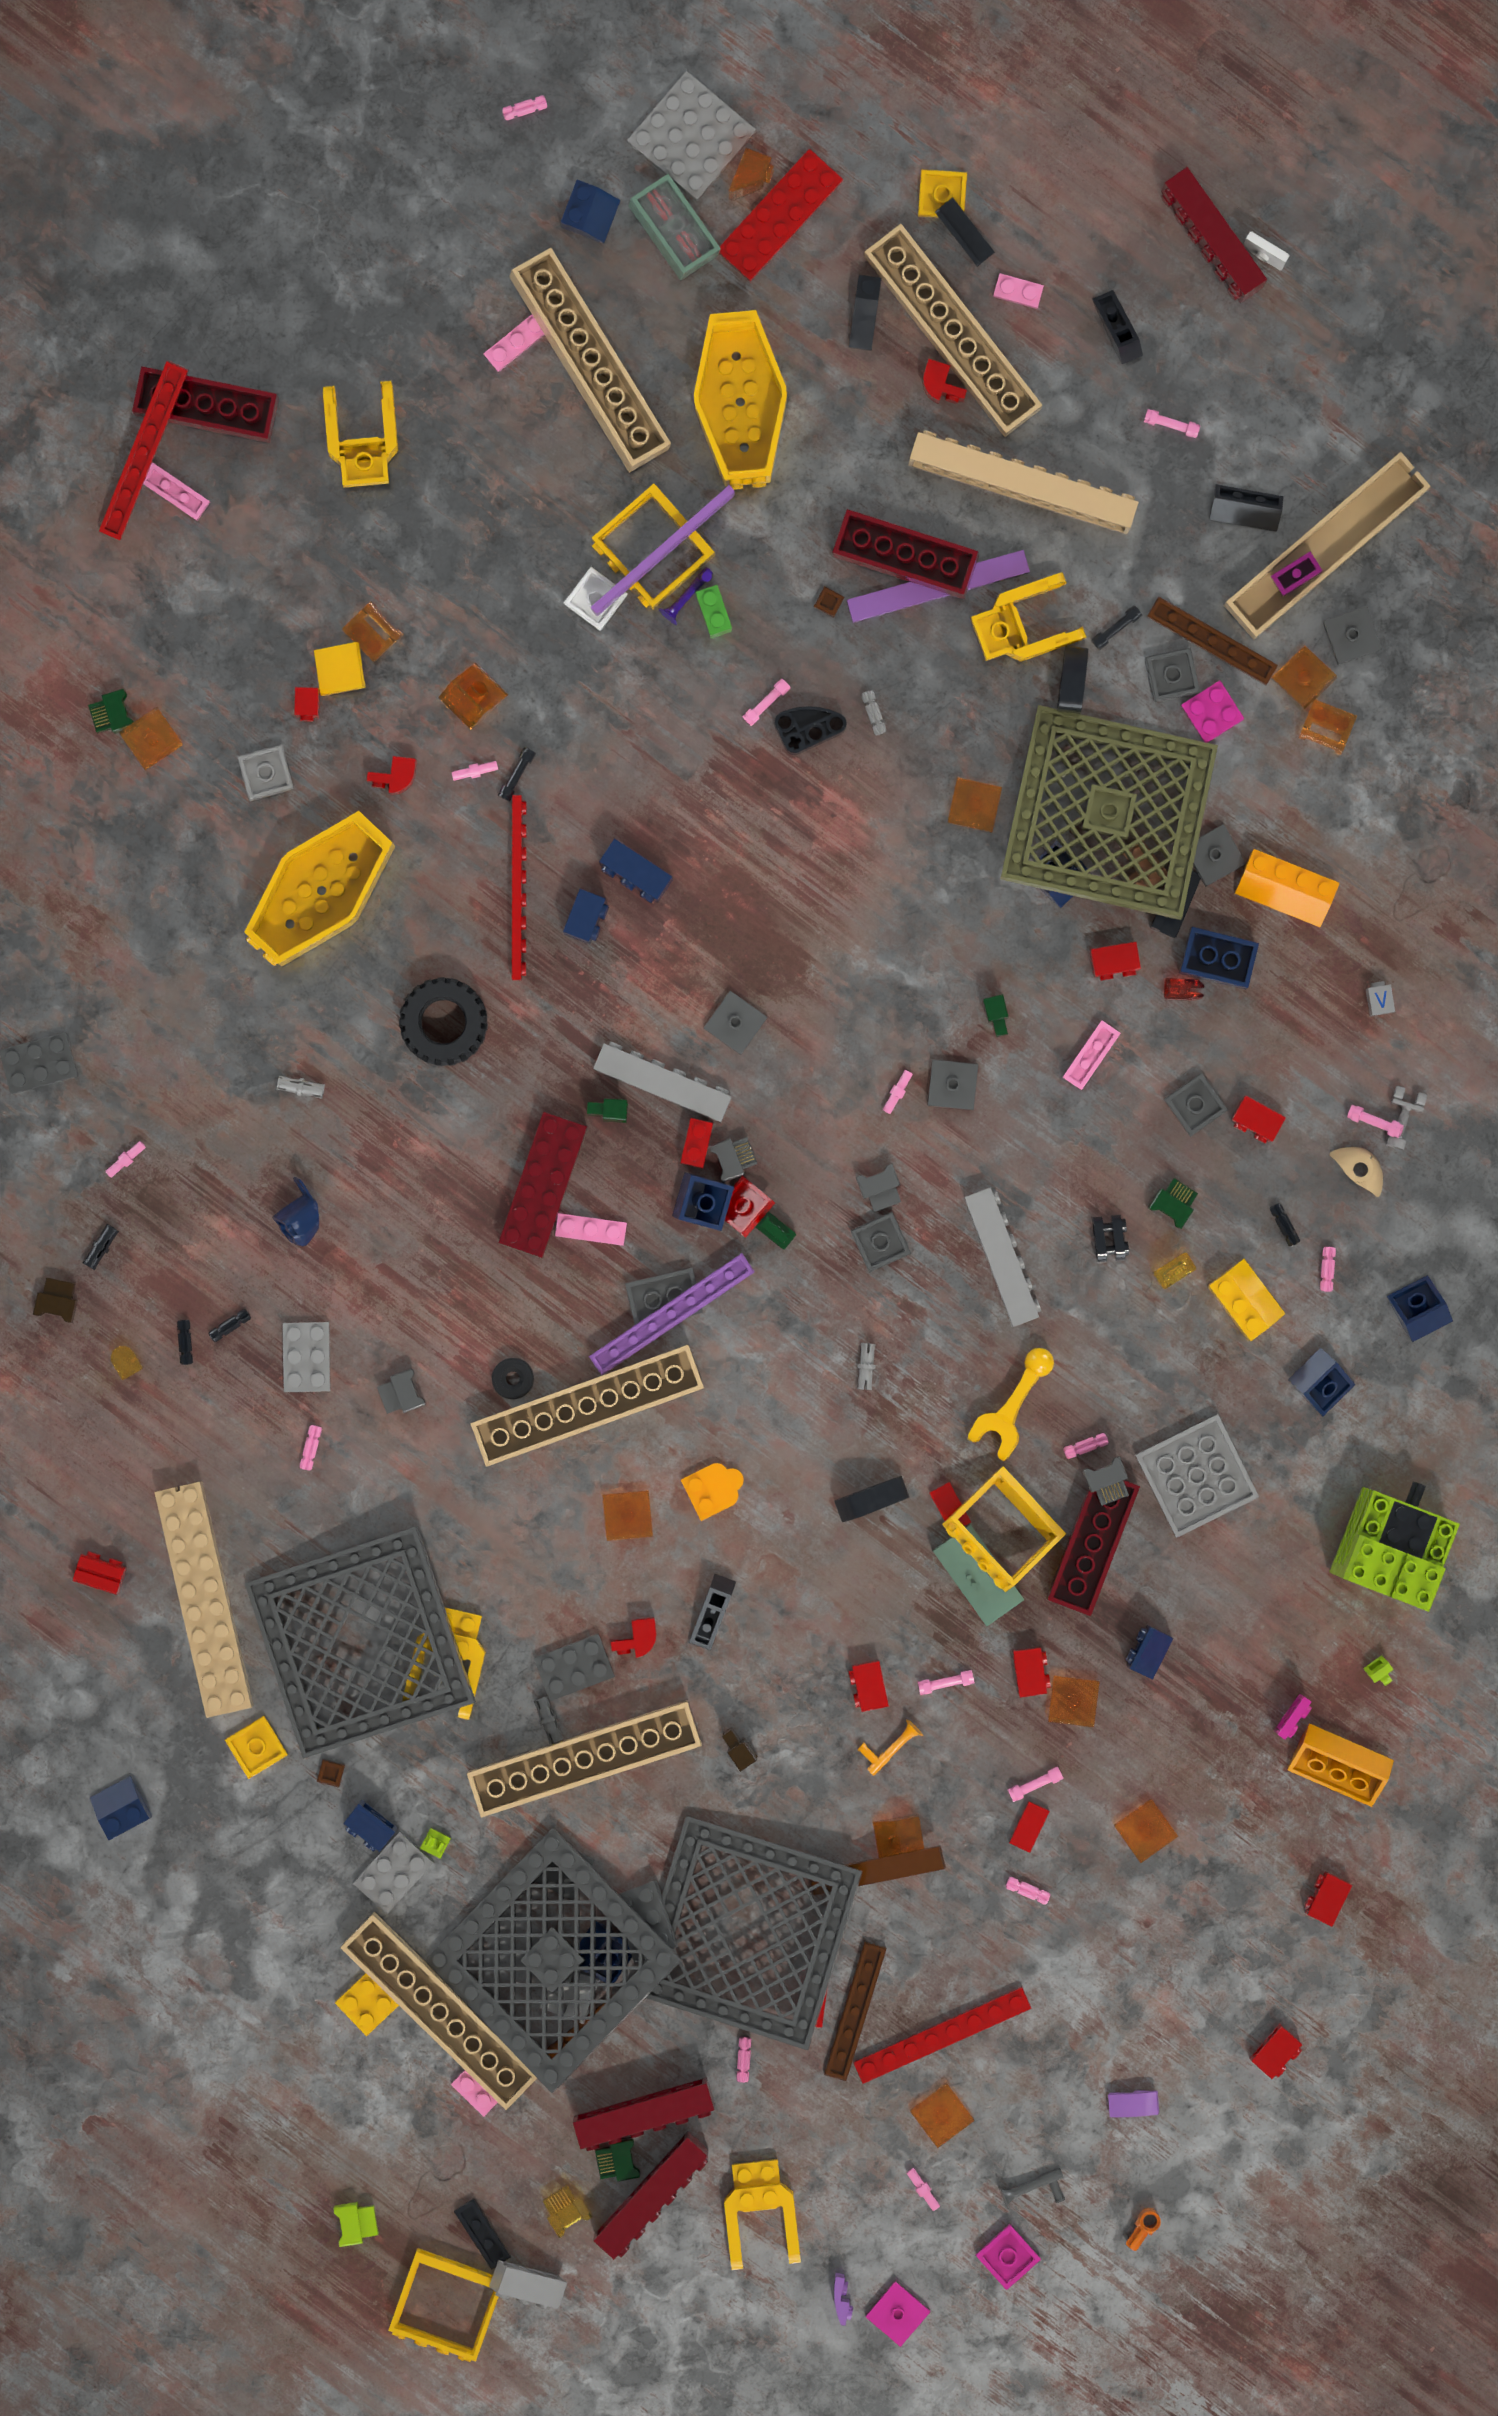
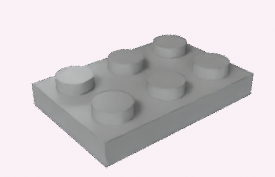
M329 1322L283 1323L284 1392L331 1391Z
M399 1831L356 1879L353 1885L388 1914L434 1861Z

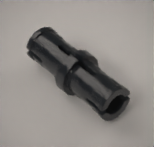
M106 1224L97 1241H93V1247L82 1263L95 1270L104 1254H108L110 1250L108 1248L119 1231Z

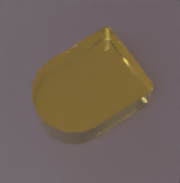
M120 1346L113 1350L111 1361L122 1380L143 1370L141 1362L130 1347Z

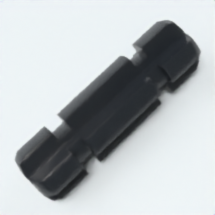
M1277 1203L1271 1206L1270 1211L1276 1217L1275 1221L1283 1236H1286L1285 1240L1288 1246L1292 1247L1298 1244L1300 1239L1297 1233H1294L1295 1229L1287 1214H1284L1283 1211L1285 1210L1282 1204Z
M242 1309L236 1316L233 1315L218 1325V1328L215 1327L209 1331L208 1334L212 1341L217 1342L223 1338V1335L226 1336L240 1327L241 1323L244 1324L249 1321L251 1316L246 1309Z
M189 1320L177 1321V1330L180 1332L178 1334L179 1352H181V1355H179L181 1365L193 1363V1356L190 1353L192 1351L191 1333H189Z

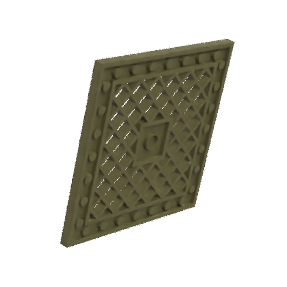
M1038 705L1000 880L1181 920L1218 745L1081 714L1060 712L1054 708ZM1055 734L1061 735L1060 737L1055 739ZM1072 738L1083 740V742L1077 745ZM1066 739L1072 748L1063 753L1057 744ZM1089 744L1094 753L1085 758L1080 749ZM1096 744L1105 745V747L1099 750ZM1053 748L1058 757L1050 761ZM1117 748L1128 750V752L1121 755ZM1111 749L1117 758L1108 763L1102 754ZM1075 752L1081 761L1072 766L1066 757ZM1134 754L1139 764L1130 768L1125 759ZM1141 754L1150 755V757L1144 760ZM1098 757L1103 767L1094 771L1089 762ZM1156 759L1162 768L1153 773L1147 764ZM1163 759L1172 760L1173 762L1166 765ZM1062 760L1067 770L1058 774L1053 765ZM1120 762L1126 771L1117 776L1111 767ZM1179 764L1184 774L1175 778L1170 769ZM1085 766L1090 775L1080 779L1075 770ZM1143 767L1148 777L1139 781L1134 772ZM1049 769L1054 778L1045 782L1047 771ZM1104 771H1107L1112 778L1106 784H1103L1098 777ZM1165 772L1171 782L1162 786L1156 777ZM1071 774L1076 783L1067 788L1062 778ZM1130 776L1135 785L1126 790L1120 780ZM1187 778L1184 791L1179 782ZM1093 779L1097 785L1092 784L1089 792L1085 783ZM1152 781L1157 790L1148 794L1143 785ZM1057 782L1063 791L1054 796L1048 787ZM1116 784L1119 790L1111 789L1109 787ZM1175 786L1180 795L1171 800L1166 790ZM1080 787L1085 796L1076 801L1071 791ZM1136 789H1138L1144 797L1138 802H1136L1137 794L1131 793ZM1044 790L1049 799L1041 803ZM1161 794L1166 803L1158 808L1152 798ZM1066 795L1072 804L1063 809L1057 800ZM1183 799L1181 810L1179 812V810L1175 806V803ZM1088 800L1086 813H1084L1080 805ZM1147 802L1153 811L1144 816L1138 807ZM1052 803L1058 813L1049 817L1043 808ZM1170 807L1175 817L1166 821L1161 812ZM1075 808L1080 818L1071 822L1066 813ZM1134 811L1139 820L1131 824ZM1038 813H1040L1044 821L1036 825ZM1156 815L1162 824L1153 829L1147 820ZM1062 817L1067 826L1058 831L1053 821ZM1178 821L1175 834L1170 825ZM1083 822L1082 830L1088 832L1080 835L1075 826ZM1140 824H1143L1148 831L1142 837H1139L1134 830ZM1048 825L1054 834L1044 839L1039 829ZM1166 829L1171 838L1162 843L1156 833ZM1071 830L1076 839L1067 844L1062 834ZM1130 833L1135 841L1126 846L1122 839L1127 840ZM1035 834L1040 842L1031 847ZM1099 834L1111 837L1103 841ZM1093 835L1099 844L1090 849L1084 840ZM1152 837L1157 846L1148 851L1143 841ZM1057 838L1062 848L1053 852L1048 843ZM1116 840L1121 849L1112 854L1107 844ZM1174 842L1172 853L1170 855V853L1166 849V846ZM1079 843L1085 852L1076 857L1070 848ZM1138 845L1144 854L1135 859L1129 850ZM1043 846L1049 855L1039 860L1034 851ZM1102 848L1107 858L1098 862L1093 853ZM1161 850L1166 860L1157 864L1152 855ZM1066 851L1071 861L1062 865L1057 856ZM1125 853L1130 863L1121 867L1115 858ZM1089 857L1094 866L1085 871L1079 861ZM1147 858L1153 868L1143 872L1138 863ZM1050 860H1053L1056 866L1048 865L1045 863H1047ZM1111 861L1117 871L1107 875L1102 866ZM1169 864L1166 877L1161 868ZM1075 865L1079 871L1070 870L1068 868ZM1134 867L1139 876L1130 881L1125 871ZM1095 870H1098L1101 876L1092 875L1090 873L1094 872ZM1157 872L1162 881L1153 886L1147 876ZM1120 875L1124 882L1115 880L1113 878ZM1143 880L1146 886L1137 885L1136 883ZM1165 885L1164 890H1159L1160 887Z

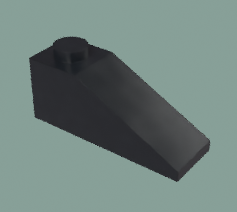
M859 275L849 348L872 350L882 279L880 277Z
M1114 290L1093 298L1094 306L1121 364L1143 356L1140 339Z
M714 1574L689 1643L711 1651L736 1581Z

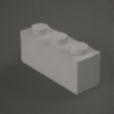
M498 2260L489 2287L500 2298L508 2300L510 2296L516 2298V2301L522 2304L529 2305V2302L536 2303L537 2307L549 2310L550 2307L559 2309L567 2282L558 2275Z

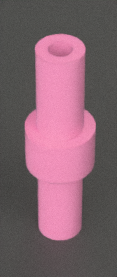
M496 761L481 765L476 763L469 765V768L451 773L454 781L468 777L473 779L481 777L483 773L498 770Z
M904 1070L897 1085H893L890 1091L891 1095L883 1111L889 1114L892 1113L898 1100L903 1098L906 1092L904 1089L911 1079L912 1073Z
M139 1141L128 1152L124 1151L118 1156V1160L105 1172L112 1178L124 1166L128 1167L133 1163V1159L146 1148L145 1145Z
M914 2168L906 2172L915 2185V2191L918 2195L925 2199L932 2211L938 2209L940 2205L930 2192L931 2188L928 2183L923 2182Z

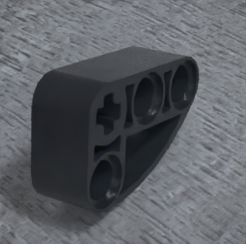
M1065 646L1057 711L1081 713L1087 672L1088 648Z
M806 706L780 712L775 718L774 725L787 753L798 755L844 733L847 721L842 714L830 709ZM783 717L791 720L792 724L787 729H782L778 725V721ZM831 720H841L843 723L840 730H833L830 727ZM811 729H819L822 732L821 738L818 740L811 739L809 736ZM791 739L800 740L798 749L788 746L791 744Z
M902 1476L844 1496L834 1502L841 1521L846 1522L910 1498Z

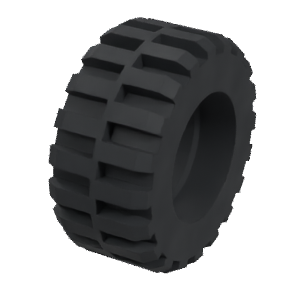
M438 977V979H429L413 988V991L404 999L405 1002L401 1006L399 1019L401 1036L408 1049L424 1062L436 1066H453L468 1060L470 1056L479 1050L480 1045L483 1044L488 1029L487 1011L481 998L467 984L453 978ZM441 1000L457 1004L465 1016V1027L460 1037L446 1044L436 1043L429 1039L422 1027V1017L427 1007Z

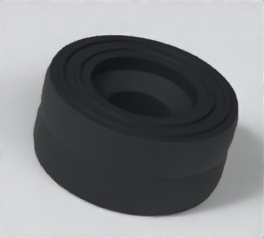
M508 1358L502 1360L493 1370V1387L500 1396L506 1399H519L525 1396L533 1386V1371L521 1359ZM516 1372L520 1378L518 1384L509 1385L506 1381L507 1374Z

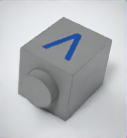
M1384 981L1371 983V988L1366 989L1370 1016L1394 1013L1395 1006L1391 984L1385 985Z

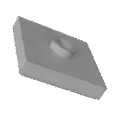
M283 745L237 756L249 801L294 790Z

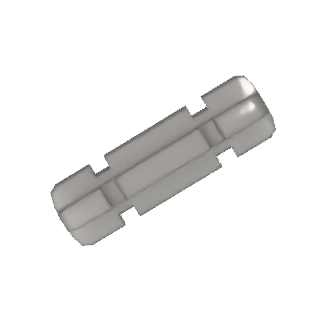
M872 690L862 693V699L866 703L865 708L870 722L873 724L874 734H884L886 727L882 723L883 718L879 706L875 702L874 692Z

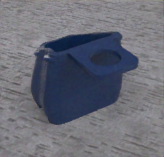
M294 1177L293 1180L301 1191L302 1196L281 1209L272 1218L290 1242L304 1247L308 1245L319 1230L318 1204L312 1198L302 1180Z

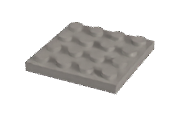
M686 71L630 136L627 143L665 175L669 174L679 187L698 201L754 136L757 130Z
M1218 1414L1135 1455L1176 1538L1259 1497Z

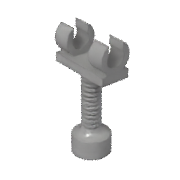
M1396 1086L1391 1104L1402 1107L1398 1122L1404 1125V1128L1399 1138L1389 1136L1386 1145L1404 1150L1406 1141L1403 1139V1133L1409 1118V1111L1423 1112L1427 1094L1419 1092L1415 1105L1402 1101L1405 1088Z

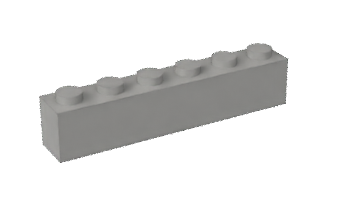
M610 1041L609 1045L603 1044L594 1065V1070L710 1119L722 1122L732 1098L728 1095V1090L719 1086L712 1089L707 1086V1081L695 1077L694 1081L685 1077L687 1073L676 1068L673 1071L664 1069V1063L654 1059L651 1063L643 1060L644 1055L631 1050L630 1054L621 1051L623 1046Z
M990 1187L964 1197L1012 1327L1039 1318L1038 1312H1041V1308L1037 1298L1033 1300L1030 1294L1033 1287L1029 1277L1024 1278L1022 1269L1025 1268L1021 1255L1016 1256L1014 1248L1017 1247L1013 1234L1008 1235L1005 1226H1008L1009 1223L1005 1212L1000 1213L997 1206L1001 1203L997 1191L992 1192Z

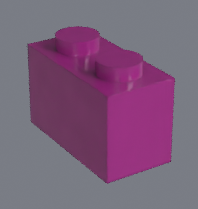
M1310 551L1273 574L1271 579L1282 597L1322 573L1323 570Z

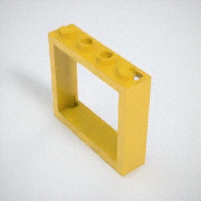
M652 484L592 537L594 542L592 545L593 549L600 556L604 554L609 559L607 562L608 566L615 573L619 571L624 577L630 573L629 570L607 547L603 540L645 503L653 498L679 529L688 522L655 484ZM696 530L687 538L702 556L655 598H652L638 581L629 588V590L634 588L638 592L639 596L637 598L645 608L648 606L652 609L657 607L715 556V552Z
M1004 1466L997 1470L942 1524L946 1528L947 1533L962 1545V1549L978 1562L980 1569L987 1572L995 1585L1005 1592L1014 1587L1066 1535L1061 1527ZM993 1484L1047 1540L1012 1576L1000 1566L958 1520Z
M417 2248L388 2331L393 2332L392 2335L398 2336L399 2339H405L406 2337L413 2339L414 2343L419 2346L427 2347V2345L436 2347V2351L441 2354L449 2355L450 2352L458 2355L457 2358L461 2361L471 2362L472 2360L476 2362L498 2300L494 2290L473 2348L402 2324L399 2320L419 2263L487 2287L490 2285L493 2274Z

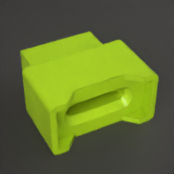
M358 2202L334 2206V2214L340 2218L342 2230L339 2247L362 2244L365 2237L377 2236L379 2234L374 2205L359 2207Z

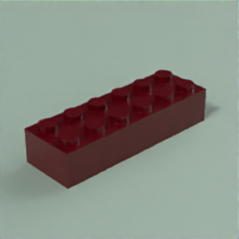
M1184 168L1164 182L1161 191L1163 202L1167 207L1172 206L1176 212L1174 214L1176 220L1181 226L1185 225L1189 230L1187 234L1194 244H1199L1203 250L1201 255L1207 263L1211 262L1216 268L1214 273L1221 282H1226L1229 287L1227 291L1234 301L1238 299L1241 304L1261 290L1267 278L1189 168Z
M141 366L132 409L135 416L144 418L162 370ZM187 376L168 423L270 443L279 397L276 393Z
M849 509L846 510L832 552L835 558L962 599L966 597L979 558V551Z
M543 1112L498 1243L541 1258L544 1257L588 1129L587 1126Z
M1123 1480L1129 1496L1101 1506L1096 1491L1090 1492L1088 1487L1048 1592L1047 1600L1088 1616L1092 1615L1140 1486Z
M705 2077L575 2115L573 2126L580 2149L586 2148V2151H591L599 2148V2144L608 2142L611 2145L621 2142L622 2137L628 2135L631 2138L642 2136L645 2130L653 2128L654 2132L667 2128L666 2125L675 2122L676 2125L688 2122V2118L698 2116V2119L710 2116L711 2111L715 2110V2103L708 2079Z
M687 2131L594 2233L593 2241L613 2260L617 2256L623 2257L629 2250L632 2239L634 2238L637 2241L646 2231L645 2225L649 2221L653 2223L661 2215L660 2211L663 2205L669 2206L677 2197V2190L680 2187L684 2189L692 2181L693 2172L696 2169L700 2172L708 2163V2149Z

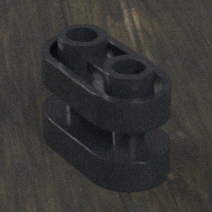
M1111 1215V1222L1103 1223L1102 1216L1092 1217L1097 1263L1107 1262V1255H1114L1115 1261L1125 1260V1256L1129 1255L1128 1241L1124 1242L1123 1233L1127 1232L1126 1220L1121 1219V1215ZM1104 1232H1112V1246H1106Z

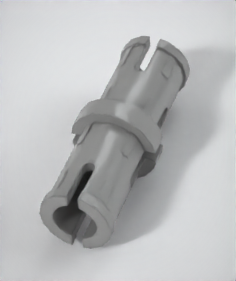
M279 1075L277 1090L297 1093V1096L308 1095L320 1099L323 1098L325 1084L305 1081L304 1078L292 1079Z
M861 1343L860 1364H857V1368H859L857 1389L864 1390L865 1385V1390H872V1375L876 1365H873L876 1344H869L868 1346L867 1343Z

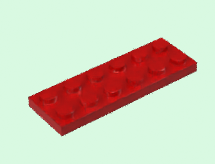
M808 149L719 246L721 248L719 254L751 282L843 182V179L811 149Z

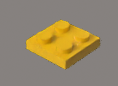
M366 1973L335 2002L366 2037L399 2006Z

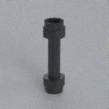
M1135 605L1130 607L1125 612L1126 615L1104 633L1100 632L1091 639L1098 650L1109 644L1108 640L1129 623H1135L1143 616Z
M526 747L523 748L518 756L520 760L507 784L502 785L498 793L499 797L510 802L512 795L515 794L514 788L528 763L531 764L536 755L534 751Z

